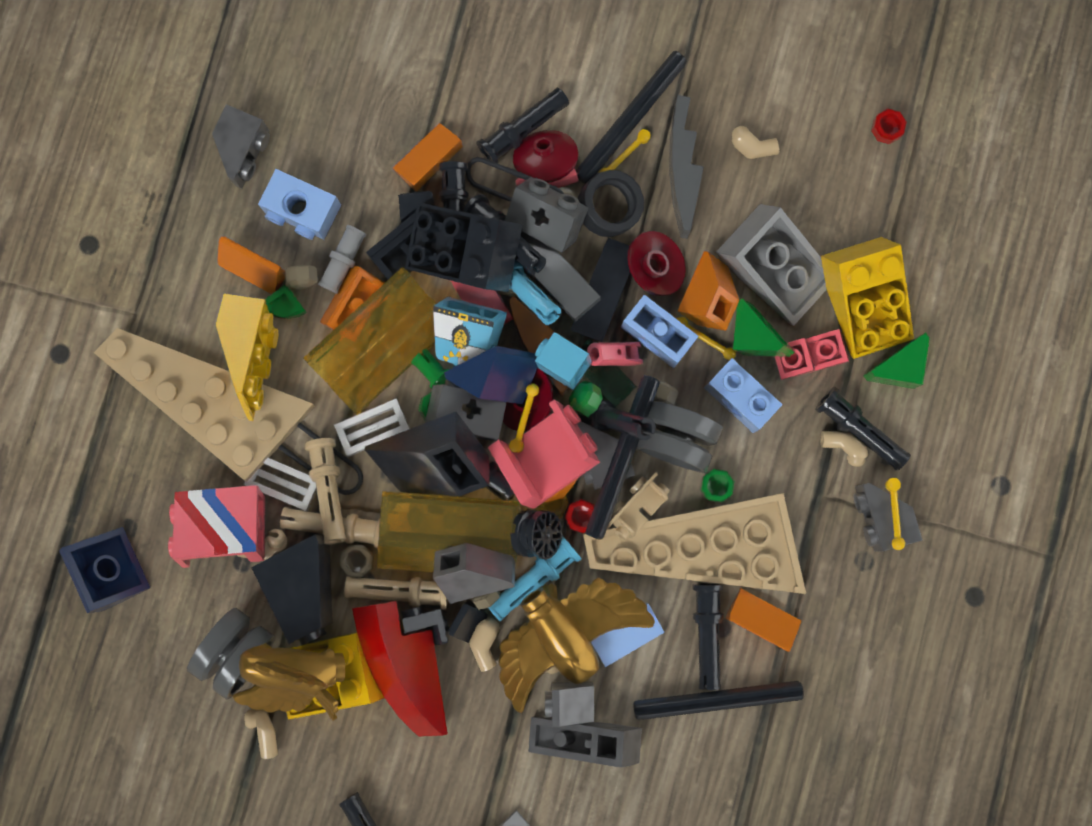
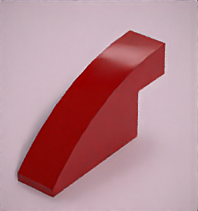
M397 601L352 608L356 631L365 660L381 693L394 712L419 737L447 735L432 630L401 634Z

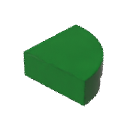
M286 285L265 298L269 313H272L275 317L292 319L307 313Z

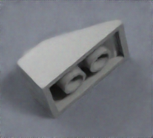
M760 204L716 251L719 257L742 282L792 326L800 320L827 290L820 255L781 207Z

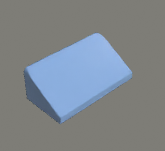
M646 603L647 611L651 613L655 620L653 627H627L612 630L591 642L605 667L664 633L649 603Z

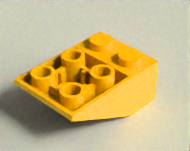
M879 237L821 256L826 289L853 359L914 339L901 244Z
M223 294L216 328L236 395L248 421H253L256 410H261L263 405L264 391L261 390L263 379L269 378L271 371L269 354L271 348L275 349L277 346L279 333L278 329L273 325V314L269 313L265 299Z
M357 632L292 647V649L321 653L325 649H332L334 653H343L345 679L343 682H336L333 687L326 689L337 700L338 710L371 704L384 699L365 660ZM314 697L312 702L306 705L302 711L292 709L286 713L289 720L325 713L326 711L317 698Z

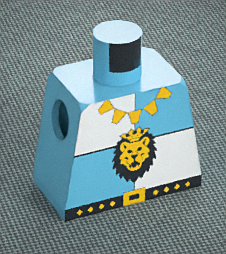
M451 297L440 301L434 305L433 309L436 357L439 360L453 363L454 368L497 346L507 312Z

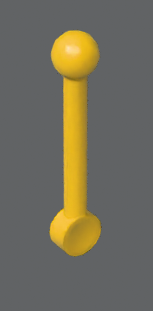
M646 129L640 130L637 139L607 168L600 169L598 173L614 170L640 144L649 142L650 132Z
M685 317L677 318L678 321L698 335L700 340L723 353L726 360L735 358L736 351L733 348H726L688 324Z
M533 383L529 384L526 388L528 396L515 439L509 443V448L514 453H520L524 449V443L522 442L523 434L534 397L539 393V387Z
M893 477L885 483L886 489L890 491L894 529V538L891 545L895 550H902L905 547V540L901 538L897 494L901 483L899 479Z

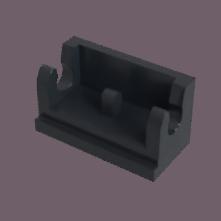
M415 213L366 252L370 260L393 287L413 272L405 269Z

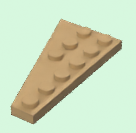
M116 328L94 352V354L246 482L262 467L265 460L270 458L315 407L310 402L262 384L261 390L264 391L261 410H256L253 421H248L236 395L230 371Z
M784 493L647 521L635 533L633 538L628 537L625 541L616 535L615 531L618 528L606 530L602 540L592 538L586 534L583 535L591 569L806 594Z

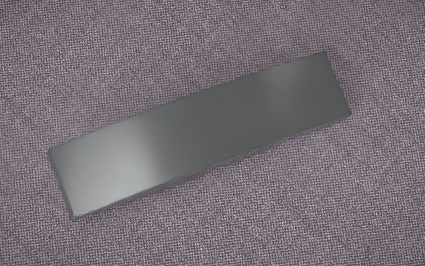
M677 95L670 133L669 176L672 203L680 237L687 239L692 227L704 166L691 164L697 132L684 129L691 97Z
M521 231V236L546 258V264L539 273L535 272V275H530L525 268L524 272L532 280L534 279L553 301L555 300L576 322L601 300V297L556 249Z

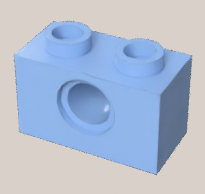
M275 169L258 203L260 208L266 213L265 218L279 226H283L285 222L295 226L294 231L310 240H313L314 236L325 240L341 207L335 195L278 169ZM300 201L306 202V208L303 212L299 214L291 213L295 203Z
M643 295L621 326V329L638 342H641L643 346L673 369L699 337L646 295Z
M733 358L704 387L752 433L760 430L783 405Z

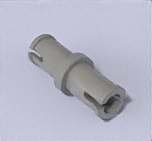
M346 226V230L336 250H332L329 255L331 258L330 263L318 285L338 294V290L349 268H353L356 263L353 259L367 234L353 226Z

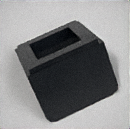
M430 191L398 195L400 220L402 223L416 212L418 202L435 206L434 197Z
M468 602L464 603L448 630L449 635L469 643L477 625L487 619L488 614L481 609L478 610Z

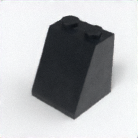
M313 535L251 567L288 644L299 641L301 646L327 634L324 628L333 624L330 544H324V535Z

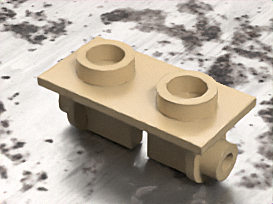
M656 472L649 480L642 476L629 490L634 496L627 504L622 500L616 504L608 528L614 524L618 528L615 533L620 539L625 541L628 537L633 538L635 533L646 523L648 519L639 512L641 508L652 516L668 500L669 489L662 483L656 485L653 482L658 475Z

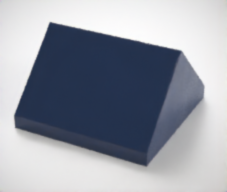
M495 346L444 372L447 380L479 399L523 404L527 395L526 388L532 383L538 368L535 362L537 357L532 352Z
M123 527L59 549L87 613L105 611L151 588Z

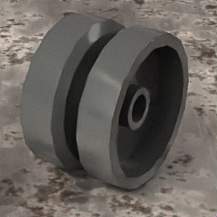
M653 401L647 418L652 419L655 427L661 431L655 430L654 435L644 431L643 433L650 435L651 438L646 441L639 440L636 449L675 466L699 473H707L713 456L708 450L697 444L706 446L717 444L723 427L719 423L691 410Z
M232 608L215 624L198 646L187 666V671L200 681L209 679L216 674L213 679V690L226 700L230 699L246 682L240 675V655L247 649L261 644L272 646L275 640V635L262 626L255 627L247 633L250 617L237 608Z

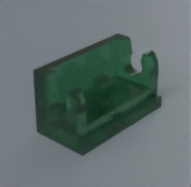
M590 339L586 340L581 349L587 352L589 345L594 342ZM590 365L582 377L584 381L592 382L601 388L602 400L610 401L616 408L638 388L618 366Z

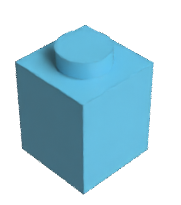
M555 332L549 340L545 338L540 343L535 353L537 357L535 362L539 369L572 390L575 389L592 363L589 353Z

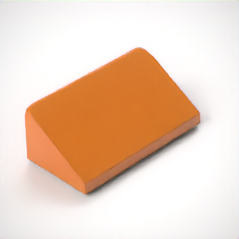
M439 123L393 167V170L417 192L439 171L440 163L448 162L463 147L462 140Z
M221 236L219 239L217 261L220 267L270 294L280 288L285 278L284 270L279 265L225 236Z
M359 266L350 268L338 290V294H335L320 323L355 341L387 284Z
M742 588L739 589L725 619L787 652H790L801 624L800 619Z

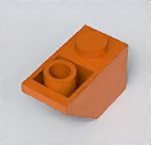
M704 251L677 312L698 326L726 331L739 303V297L729 267L710 252Z

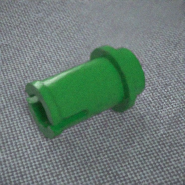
M427 348L422 350L423 355L418 353L413 358L411 363L430 382L429 387L431 389L433 385L445 384L447 379L444 372L450 369H445Z

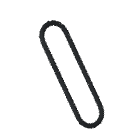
M482 157L472 158L467 163L468 171L466 176L472 186L511 202L512 197L475 182L470 173L472 165L476 162H482L524 180L530 178L528 175ZM549 184L551 189L564 194L561 189Z
M302 423L298 424L297 427L313 439L320 438ZM282 444L278 447L308 471L312 470L310 465ZM333 448L334 454L351 466L358 474V483L353 489L343 490L337 486L338 493L342 495L356 493L363 484L362 470L358 465Z

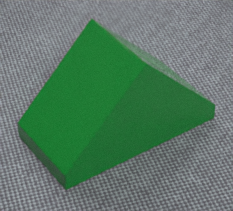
M743 298L739 300L736 310L734 351L744 356L790 357L795 353L753 304Z
M926 332L918 336L867 372L863 377L869 382L910 389L922 386L930 337Z

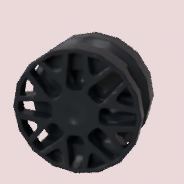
M535 509L521 510L516 515L512 523L516 525L515 532L510 533L513 550L523 557L531 558L535 556L545 560L552 558L558 551L562 539V525L559 517L554 512L538 511Z

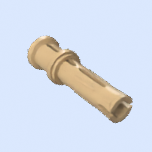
M319 438L305 443V450L310 454L312 470L309 471V477L313 482H316L324 544H336L346 541L336 482L340 474V468L335 465L333 448L336 446L333 438Z
M288 507L283 508L281 516L292 517L295 520L280 519L281 529L324 534L321 514L290 509ZM354 513L348 514L346 518L342 517L346 541L344 542L347 544H353L354 541L374 544V547L377 549L382 548L386 533L385 518H380L378 521L359 518Z
M346 577L344 588L346 598L409 602V605L413 608L420 605L440 606L442 610H448L449 601L437 583L422 581L421 577L412 578L411 582Z

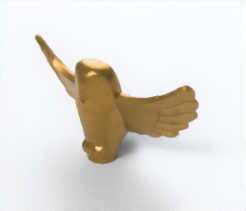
M600 578L593 580L589 585H580L575 593H569L562 600H557V588L552 583L543 585V587L531 592L520 604L530 621L524 623L519 630H512L509 633L508 639L500 642L499 649L501 655L498 662L501 671L499 679L504 685L505 695L511 700L514 709L522 713L531 689H533L536 681L550 668L556 666L560 673L574 684H580L588 680L599 670L598 656L591 642L612 630L627 627H653L655 620L651 613L647 611L646 603L637 598L633 590L622 589L617 583H606Z
M261 644L247 649L240 655V675L246 681L254 684V686L235 693L233 699L236 703L248 705L254 710H264L266 712L278 710L287 712L292 709L302 711L306 705L312 702V698L316 697L331 720L337 719L338 702L326 689L333 687L336 682H343L345 679L343 653H334L332 649H325L321 653L292 648H272L268 644Z

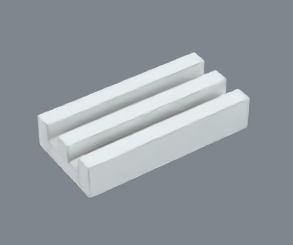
M397 399L334 425L348 457L364 451L367 445L410 429ZM394 409L395 415L348 435L344 431ZM399 421V427L352 447L349 443Z
M267 458L264 464L309 482V488H303L261 469L257 470L244 483L246 486L257 485L262 493L304 511L309 510L310 503L314 499L317 489L316 482H313L309 475L270 458ZM258 475L305 495L303 501H299L255 482L256 476Z

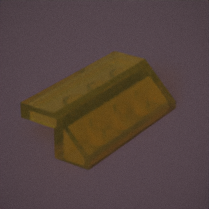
M402 267L305 355L303 359L331 387L336 395L358 415L412 365L411 362L418 353L423 355L422 350L426 348L429 350L435 344L433 309L437 303L425 293L409 272Z
M382 491L377 568L433 572L435 551L465 543L511 555L515 559L516 566L517 553L513 550L510 533L515 532L516 525L512 523L521 510V504L519 501Z

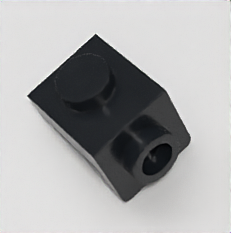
M420 606L400 611L402 618H399L401 633L426 628V630H432L434 645L448 643L449 626L445 616L441 614V609L422 612Z

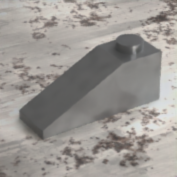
M531 717L528 752L623 768L639 764L642 728L602 722L552 727V718Z

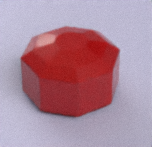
M886 109L874 118L871 132L878 142L891 144L904 135L907 122L900 111Z
M581 499L569 505L565 518L570 529L580 533L586 532L595 507L593 503Z

